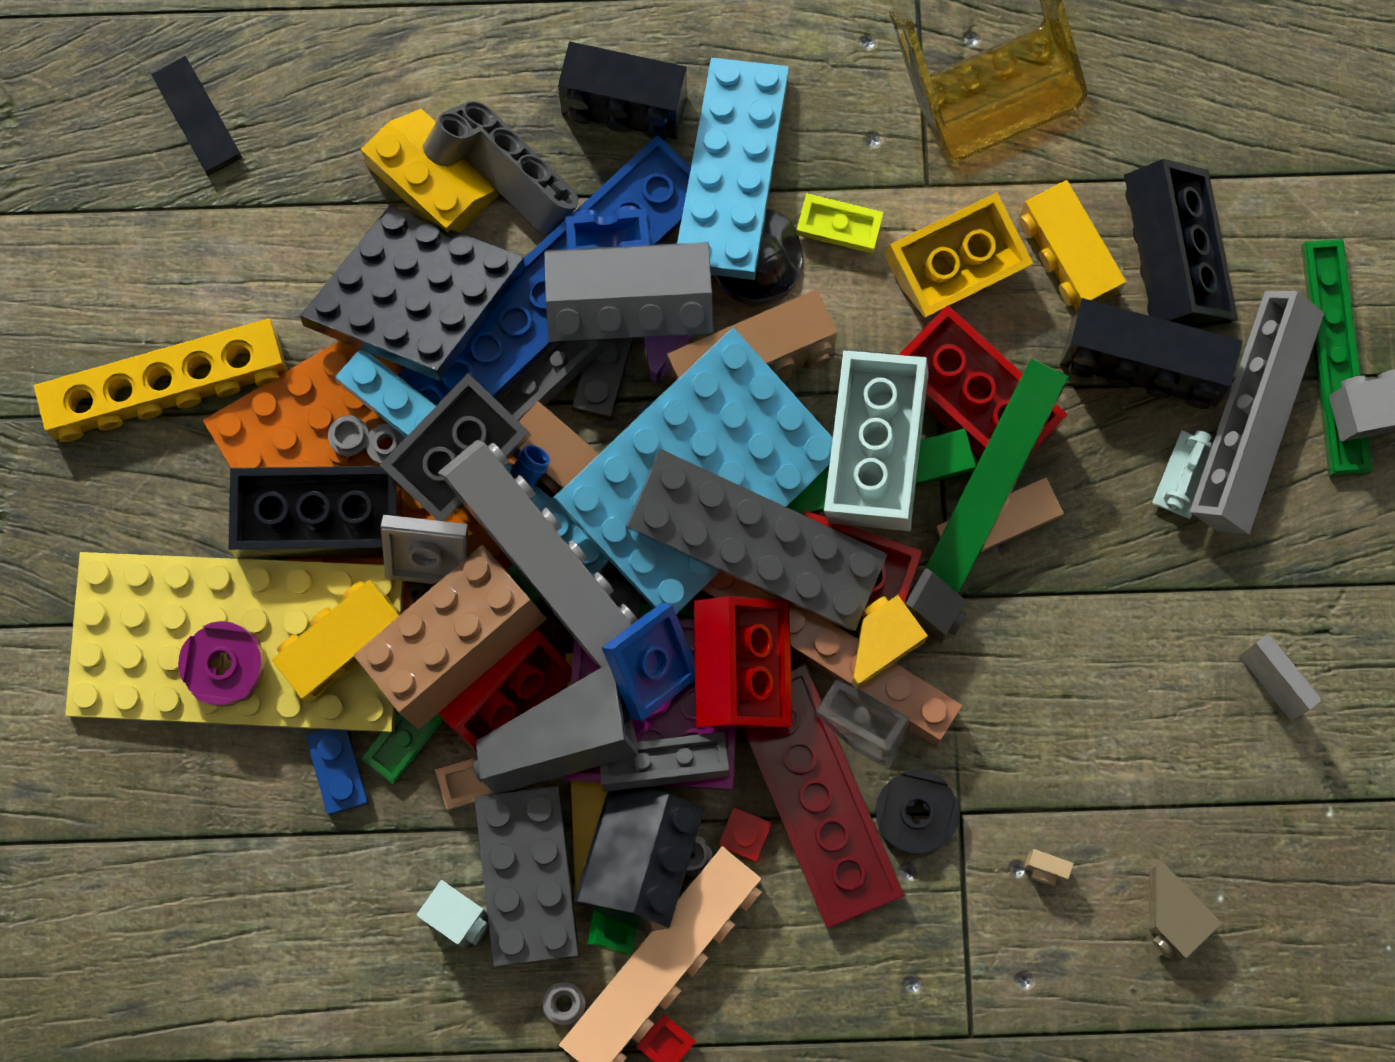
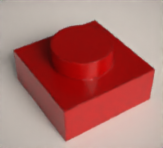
M734 807L718 847L721 848L723 846L729 852L757 863L772 822Z
M663 1013L636 1047L654 1062H680L696 1040Z

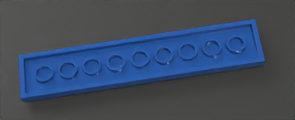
M657 135L570 216H574L576 212L582 210H595L598 212L599 217H609L615 215L614 210L622 206H635L638 209H646L649 244L659 245L681 225L691 166ZM566 221L561 223L524 258L526 266L524 271L440 381L406 367L398 376L436 406L467 374L472 376L493 398H496L552 343L548 339L545 251L568 249Z

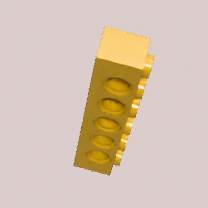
M268 318L33 386L45 431L54 440L59 439L61 442H68L81 438L85 431L96 428L102 431L112 430L120 427L123 424L122 421L134 417L150 419L162 414V409L176 405L178 408L192 407L201 403V398L215 394L218 397L231 396L241 390L240 387L256 383L257 386H262L274 378L279 380V375L286 372L287 367L276 328L271 319ZM243 353L250 355V361L246 366L242 368L232 367V361L237 355ZM204 364L211 366V371L207 377L203 379L193 378V373L198 366ZM162 376L172 377L171 384L166 389L161 391L154 390V384L158 378ZM132 387V394L127 400L123 402L115 401V395L119 389ZM84 398H93L92 406L88 411L76 413V406L79 401Z

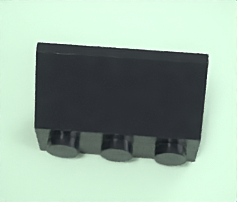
M641 787L607 791L574 902L643 932L669 929L704 808L673 794Z

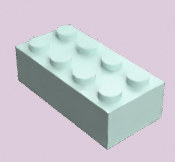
M843 350L824 506L827 523L902 531L911 530L928 381L926 357Z

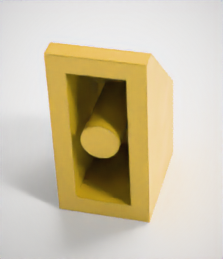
M899 595L890 601L883 596L864 610L868 616L863 619L852 677V685L856 690L926 641L928 635Z

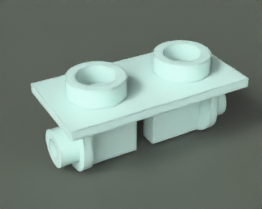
M1181 430L1152 504L1185 518H1191L1190 509L1213 444L1210 442V434L1197 430L1195 435Z

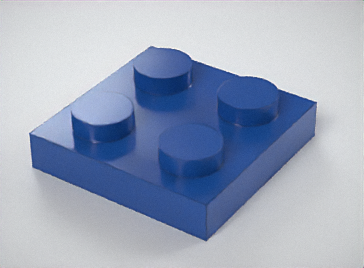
M660 603L601 647L631 719L643 721L695 681V660L671 604Z

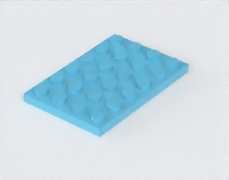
M732 328L552 499L653 608L660 603L671 604L677 614L720 571L625 528L658 451L661 449L786 507L830 464L833 437L736 329Z

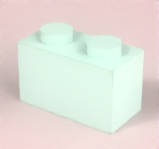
M443 880L438 883L417 913L419 918L465 949L469 943L476 946L489 929V924L486 922L488 918L487 912Z

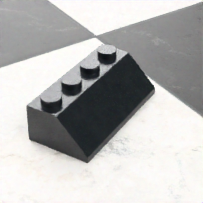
M1161 159L1125 174L1124 178L1127 188L1125 196L1131 209L1134 225L1133 237L1138 246L1141 262L1140 275L1145 283L1148 298V315L1193 328L1237 321L1236 307L1209 171Z

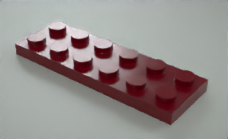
M804 665L791 671L792 727L742 728L825 928L828 929L904 897V894L808 668Z

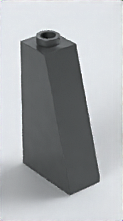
M609 665L603 666L476 741L477 757L473 759V767L479 782L486 784L495 794H500L637 756L633 719L629 715Z

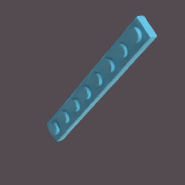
M361 349L335 376L336 382L404 437H407L436 407V405L372 354ZM510 464L504 466L508 472L512 468ZM535 485L533 491L536 495L531 498L532 502L540 512L547 508L559 521L562 528L557 531L566 544L573 540L588 558L583 564L592 576L597 572L601 573L610 561L559 505Z

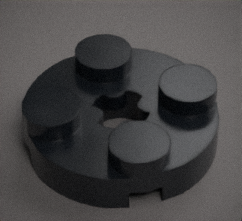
M911 770L894 777L880 792L875 807V818L880 835L895 849L912 855H924L938 850L953 836L960 817L957 798L945 780L932 772L924 770ZM916 801L922 802L923 810L929 812L928 819H921L919 824L912 823L911 816L905 812L906 806L913 807Z

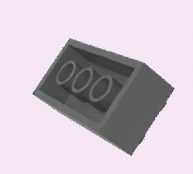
M559 786L475 797L493 967L504 968L580 958L563 805Z

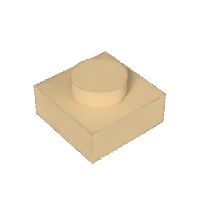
M1033 849L1028 853L1024 869L1033 871L1032 879L1055 886L1057 880L1064 882L1069 879L1074 863Z

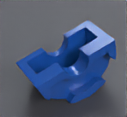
M622 206L614 210L615 215L609 217H599L598 212L595 210H582L576 212L574 216L565 217L568 249L650 245L646 209H638L635 206Z

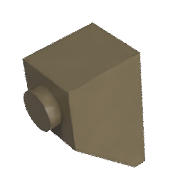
M1161 861L1149 869V930L1156 936L1152 942L1167 958L1171 959L1175 956L1178 960L1186 959L1222 923Z

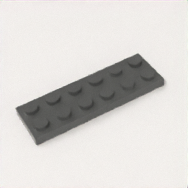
M662 449L656 455L625 526L629 530L850 631L856 630L888 555Z

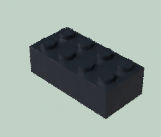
M1082 298L1070 323L1060 366L1067 367L1068 371L1076 376L1091 377L1093 374L1108 378L1107 382L1117 387L1130 388L1131 385L1147 389L1146 392L1154 397L1170 398V396L1186 399V403L1192 407L1208 409L1210 406L1216 407L1231 388L1243 341Z
M381 466L230 468L228 550L236 559L383 557L381 535L383 515L402 517V486Z

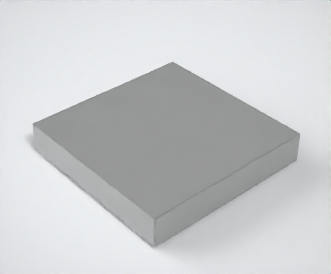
M383 515L381 535L385 578L437 584L469 556L468 524Z
M1270 635L1264 636L1239 656L1290 721L1306 713L1321 702L1319 695Z

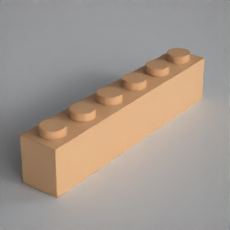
M722 846L678 899L670 928L650 933L561 1041L559 1046L578 1062H624L627 1057L622 1053V1050L631 1039L639 1044L654 1025L649 1020V1017L658 1006L666 1010L681 992L676 984L686 972L691 977L698 972L708 959L703 951L712 940L720 944L735 926L729 919L738 908L741 907L747 911L762 892L756 886L760 883L761 878Z

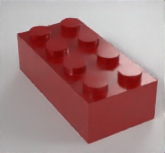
M947 305L898 355L927 358L928 381L925 408L949 431L953 432L965 428L971 451L981 458L1023 373ZM1057 404L1028 460L1050 439L1066 419L1068 414Z

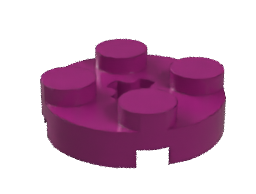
M217 621L202 626L203 629L197 631L194 636H190L181 648L178 669L182 681L186 683L188 690L198 700L211 705L230 706L250 699L255 689L259 686L265 669V658L260 641L245 628L231 622ZM226 652L227 659L232 661V666L230 669L225 670L224 675H218V669L212 667L213 659H220L221 653Z

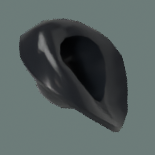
M766 209L755 280L715 275L721 289L735 301L751 307L768 305L787 296L795 287L800 274L803 256L800 238L796 235V229L791 221L778 212Z

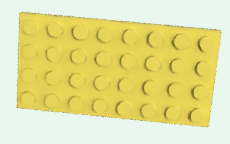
M80 552L65 716L395 733L396 708L360 663L310 703L301 699L271 659L279 654L277 648L283 641L295 634L301 636L312 627L310 621L316 614L328 607L331 610L344 600L342 597L343 593L359 581L365 583L370 579L376 583L402 614L404 609L405 581L385 578L384 565ZM226 621L237 624L249 631L261 643L265 658L264 674L254 694L246 701H240L230 706H215L202 702L191 694L192 692L188 690L186 683L180 677L178 661L184 642L190 636H194L197 631L203 629L202 626L211 622ZM226 652L221 653L220 659H213L212 667L218 669V675H224L225 670L230 669L232 666V661L227 659Z

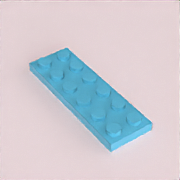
M711 57L677 244L708 242L710 275L755 280L789 78V66Z

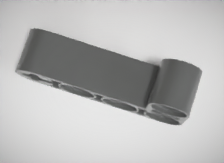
M468 101L439 115L423 144L425 155L438 165L450 166L466 159L537 230L546 235L551 234L565 221V217L570 216L578 206L579 199L574 190L485 104L477 101Z

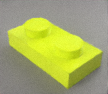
M806 193L796 235L873 254L884 212Z

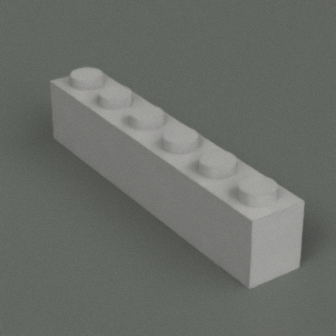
M1298 291L1264 292L1199 482L1190 513L1216 531L1250 535L1324 315L1323 311Z
M476 440L438 472L439 475L590 659L600 668L608 665L601 647L638 621V619L625 604L618 608L609 596L614 592L613 588L599 572L592 576L583 564L588 558L573 540L566 544L557 532L562 526L547 508L540 512L531 500L536 494L529 484L520 475L515 479L504 467L509 463V460L494 443L487 446L484 442Z

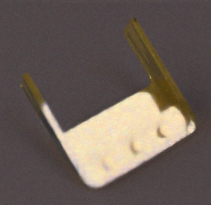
M1039 0L1043 12V20L1037 28L930 75L912 19L897 8L889 10L916 100L941 150L955 160L967 159L1077 110L1084 103L1087 96V86L1063 0Z

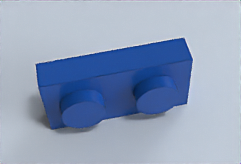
M323 729L306 734V740L327 814L330 816L369 804L349 731Z

